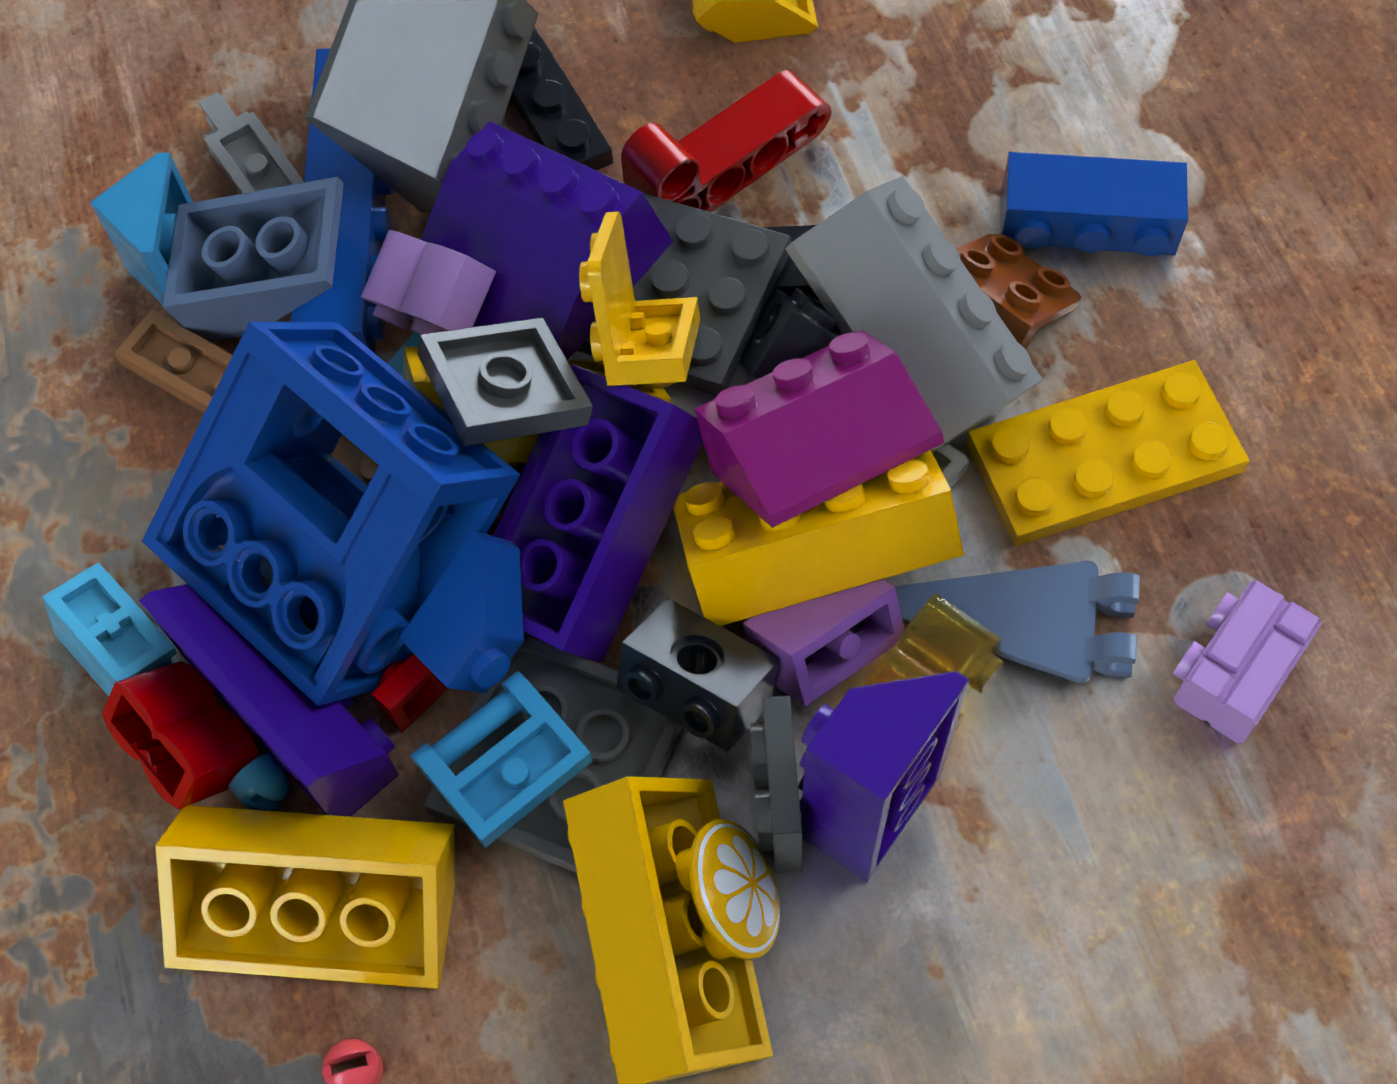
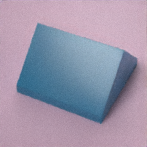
M170 153L155 154L90 202L127 271L162 305L178 205L193 203Z

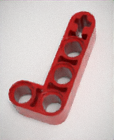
M782 71L678 142L657 123H648L640 127L630 136L622 149L623 182L643 193L711 212L818 137L830 120L831 106L792 71Z

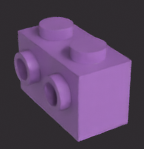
M883 579L753 616L743 623L748 642L780 659L775 686L804 707L906 638L895 586Z

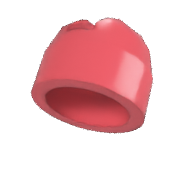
M348 1038L341 1040L329 1049L323 1059L322 1076L325 1084H379L383 1075V1062L379 1053L368 1042L361 1039ZM366 1056L368 1066L356 1067L334 1074L336 1064Z

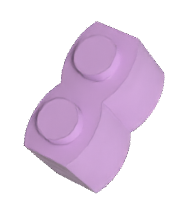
M389 230L361 298L376 304L373 316L392 325L407 330L410 320H413L414 322L410 330L420 335L472 328L496 271L455 250L425 242L401 232Z

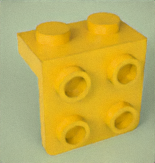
M619 211L606 212L599 232L591 234L588 261L581 262L579 268V284L582 299L584 302H593L596 322H592L590 328V346L595 362L603 361L607 386L641 384L646 388L657 389L670 386L675 382H686L701 320L698 298L635 301L622 217Z

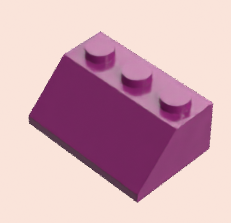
M863 330L842 334L834 338L829 346L802 359L784 361L777 365L772 373L746 385L729 387L721 391L714 400L694 409L712 474L772 528L945 443L941 428L896 351Z

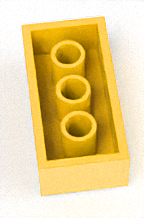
M931 450L773 528L722 482H706L693 486L687 492L679 494L673 507L688 568L703 616L719 626L964 556L952 492Z

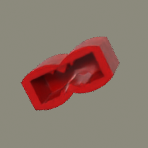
M183 661L115 682L102 712L104 722L115 741L128 755L140 761L153 788L167 803L179 810L229 790L228 787L232 779L247 764L256 759L259 754L249 728L241 723L231 712L219 707L213 687L197 670Z

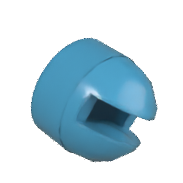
M271 753L263 754L247 764L232 779L228 787L238 801L249 810L274 811L290 792L288 775Z

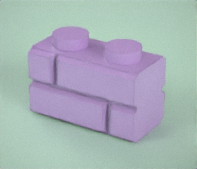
M1258 580L1250 581L1240 598L1235 597L1229 592L1225 594L1206 624L1217 632L1206 648L1194 641L1173 672V675L1183 680L1182 685L1173 698L1175 704L1199 720L1208 721L1212 728L1234 742L1242 744L1256 727L1322 625L1319 617L1294 602H1286L1284 596Z

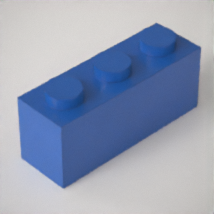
M1025 152L1008 153L1001 190L1000 234L1008 236L1017 241L1022 247L1030 249L1057 247L1079 249L1084 252L1104 250L1135 252L1144 256L1176 255L1188 222L1187 162Z

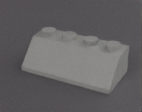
M903 176L864 192L792 241L785 248L825 309L838 320L836 325L842 334L863 330L896 351L943 432L945 443L931 449L932 453L991 418L1043 381L1033 366L1028 352L1013 337L996 312L993 301L980 289L960 260V255L955 246L945 238L925 209L922 198L909 186Z

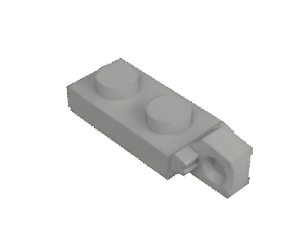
M219 92L198 102L206 115V122L212 129L203 135L208 150L239 194L304 183L302 177L254 112L248 113L246 111L236 117Z

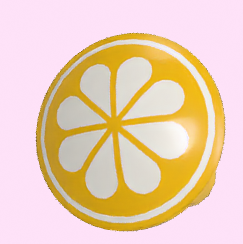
M717 819L708 822L698 831L692 847L680 851L677 855L676 873L678 880L692 894L697 913L703 923L702 936L705 947L714 958L719 960L731 956L744 960L759 958L770 950L779 929L780 901L773 871L764 852L760 851L757 841L742 826L727 819Z

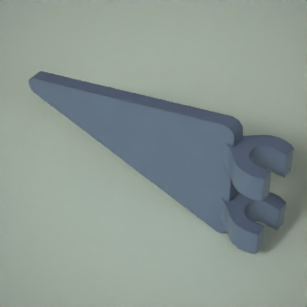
M1082 561L895 586L903 624L1076 683L1088 682L1092 669L1108 676L1131 677L1132 664H1135L1137 635L1113 632L1094 636L1096 610L1113 617L1134 618L1135 604H1138L1140 575L1119 572L1098 577L1097 565L1092 561Z

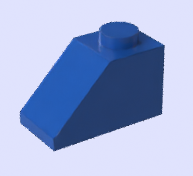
M473 531L399 637L447 688L487 694L489 689L506 675L510 668L511 658L524 642L520 549L512 541Z

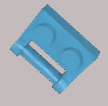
M516 671L501 683L503 691L432 746L425 742L409 754L422 774L437 789L484 848L489 846L593 762L591 752L519 671ZM519 711L527 715L528 720L457 776L448 768Z

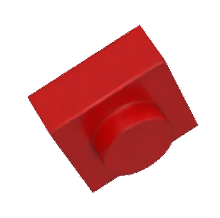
M413 654L407 660L400 659L384 672L379 680L378 688L372 693V696L383 716L403 733L448 688Z

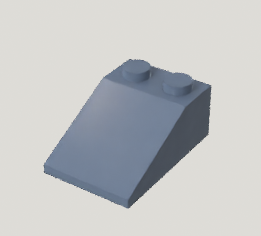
M337 176L178 205L162 308L186 329L210 342L242 337L249 321L275 322L330 289L333 283L344 187L342 180Z

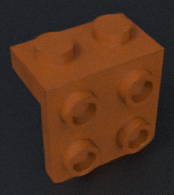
M987 234L956 248L960 255V260L980 289L993 301L996 312L1016 341L1025 350L1036 330L1075 310L1081 300V295L1070 287V281L1066 276L1055 269L1042 267L1023 253V248L1017 241L1008 236Z

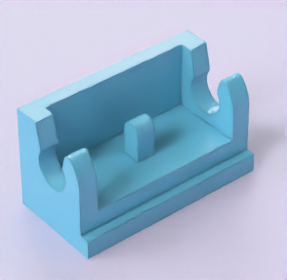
M99 562L42 597L55 636L108 697L115 682L173 664L171 657L177 654L175 646Z

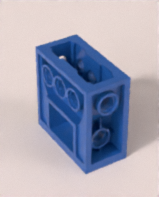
M249 321L142 542L317 706L376 690L380 678L393 663L400 659L407 660L414 654L399 639L400 635L472 532L477 531L487 534L520 474L483 443L463 446L445 411L338 322ZM342 434L379 465L368 486L331 455ZM261 574L270 581V587L266 586L263 582ZM300 614L316 628L314 631L305 626Z

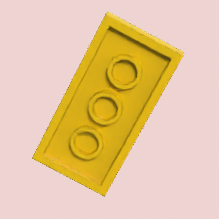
M1196 360L968 432L966 441L1014 547L1243 473L1250 462Z

